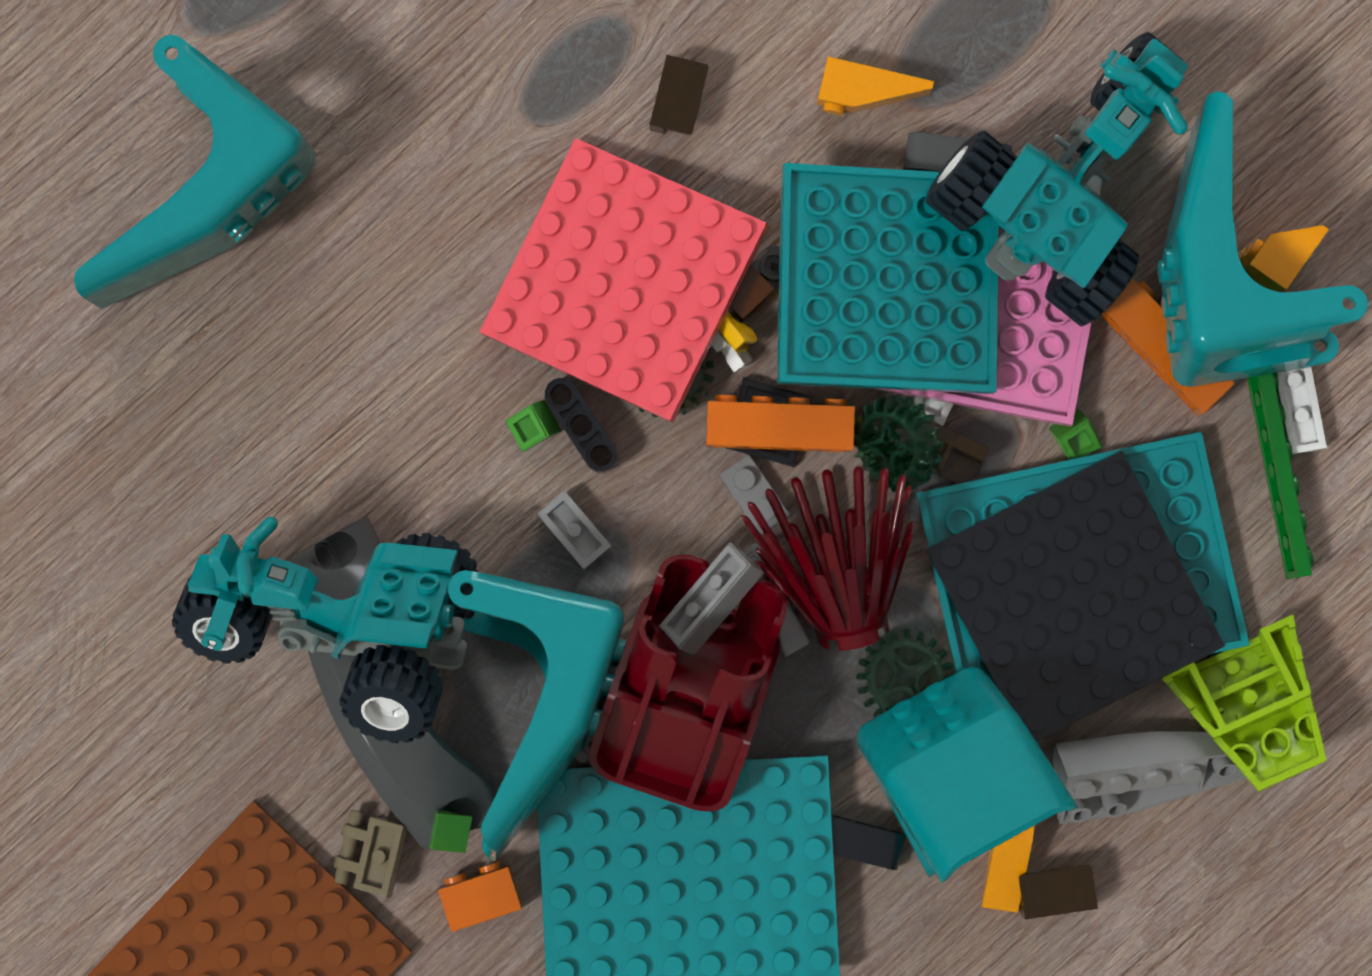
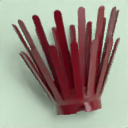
M856 466L853 471L854 510L848 509L845 513L849 563L831 470H824L822 479L832 535L829 532L824 515H817L815 524L801 480L798 477H794L791 480V485L821 574L817 570L798 526L794 523H789L775 492L772 489H766V498L812 593L780 545L757 505L753 502H748L749 510L764 533L762 537L752 521L747 516L741 515L746 528L761 547V549L757 548L756 552L763 562L756 561V563L783 592L805 620L816 630L818 644L823 648L829 649L827 640H837L839 650H852L878 642L880 640L878 630L883 628L887 635L889 632L887 615L914 534H911L913 529V521H911L906 526L902 543L899 547L911 492L910 485L904 493L905 475H901L898 479L890 523V512H886L889 471L887 468H883L880 472L877 509L874 510L872 516L868 573L866 561L864 474L862 467Z

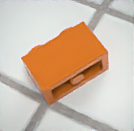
M500 861L479 867L480 875L466 878L464 872L444 879L446 886L440 887L438 892L451 932L523 908L510 865L501 867Z

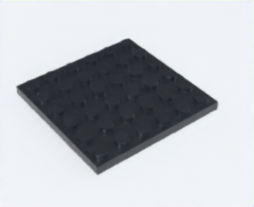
M1122 451L926 549V553L990 677L1021 717L1036 742L1225 647Z

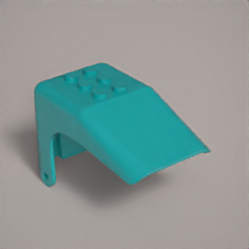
M167 35L159 39L153 50L154 61L163 72L176 82L180 92L210 118L213 129L212 149L204 165L173 196L77 269L74 277L77 292L81 297L101 309L229 250L237 243L242 242L263 217L269 216L289 192H293L304 182L306 176L315 166V152L295 126L180 36ZM171 48H175L178 51V56L173 60L168 59L166 56L167 51Z
M1219 91L1210 93L1205 98L1191 130L1161 260L1158 261L1157 266L1158 279L1162 284L1163 296L1161 307L1162 315L1166 319L1165 343L1167 353L1170 355L1171 372L1174 379L1180 385L1187 387L1328 364L1335 358L1339 350L1337 337L1329 331L1330 328L1357 322L1363 318L1368 309L1366 295L1355 286L1343 285L1297 292H1277L1261 286L1246 273L1238 256L1232 209L1233 101L1226 93ZM1343 300H1351L1354 303V308L1350 310L1344 308ZM1322 342L1325 344L1326 350L1322 352L1317 351L1314 344Z
M464 570L453 575L448 583V594L451 601L460 608L474 611L472 618H463L465 623L464 632L523 648L537 660L545 677V683L530 726L481 825L483 852L488 859L496 861L584 747L587 736L594 737L602 710L597 709L600 700L606 701L615 676L609 674L611 665L618 667L627 640L620 638L624 623L623 612L612 601ZM467 583L473 587L470 595L461 593L460 588L463 584Z
M964 668L948 678L930 685L924 691L897 703L893 708L867 721L860 727L857 734L858 746L920 864L929 878L936 874L941 883L948 880L955 870L963 864L1054 814L1062 811H1074L1079 808L1021 717L986 672L979 668Z

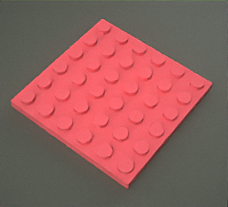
M575 138L479 332L490 339L673 423L769 225L760 219Z

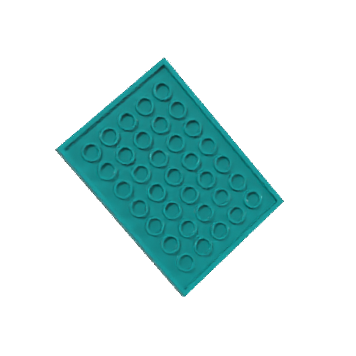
M1202 431L916 493L926 542L929 548L1122 451L1225 644V647L1213 653L1249 646ZM931 562L955 673L964 668L975 667L985 671L990 677Z
M828 755L745 759L729 803L724 808L712 812L693 810L614 783L599 775L593 767L567 768L538 805L546 976H840Z

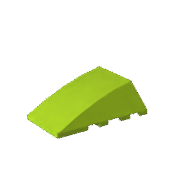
M1293 614L1261 628L1258 636L1249 640V646L1226 650L1200 663H1192L1162 678L1165 684L1258 792L1327 761L1316 712L1312 703L1310 685L1306 677L1303 655L1298 642Z

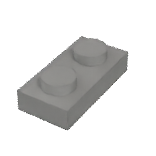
M750 455L719 475L760 534H763V531L749 510L748 502H753L757 505L770 528L779 523L765 495L766 489H772V487ZM777 496L786 517H788L790 513Z
M565 490L537 513L584 570L612 547Z

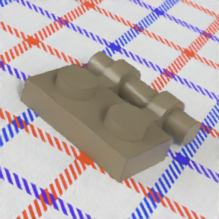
M350 810L348 823L343 824L341 835L344 836L340 855H336L334 867L337 868L334 877L335 882L348 885L350 873L352 872L356 874L354 889L386 898L392 897L408 830L402 823L377 816L370 817L368 828L365 829L362 827L365 813ZM358 840L364 842L360 861L354 859Z

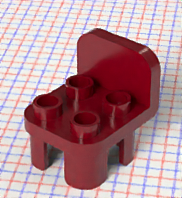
M680 554L667 558L661 564L651 594L645 597L639 606L607 695L588 758L593 769L609 781L693 810L712 812L727 806L744 765L780 651L778 636L787 613L788 603L785 595L777 586L759 578L742 598L738 609H733L695 654L680 650L659 625L709 567L708 562L704 559Z

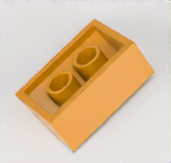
M1324 225L1273 233L1262 241L1257 238L1253 244L1250 243L1247 248L1244 247L1238 256L1244 270L1255 282L1267 289L1284 292L1288 289L1329 229Z

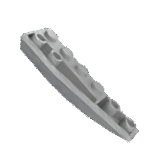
M1157 731L1125 733L1055 743L1052 759L1053 768L1079 806L1074 811L1057 813L1059 824L1080 823L1086 820L1105 817H1119L1246 779L1207 732Z

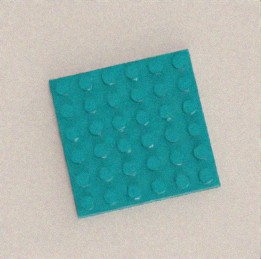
M784 163L781 172L777 384L979 394L996 393L998 275L986 265L985 258L999 239L998 223L987 212L975 225L960 231L926 204L929 188L939 172Z

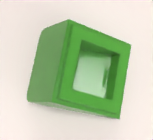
M544 400L529 405L505 420L522 452L561 431Z
M1080 410L1075 411L1071 427L1054 424L1049 428L1052 436L1068 460L1089 456L1103 447L1089 419Z
M436 810L429 848L438 851L465 853L472 816Z

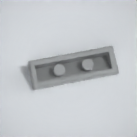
M729 542L659 627L680 650L695 654L764 573L763 570Z

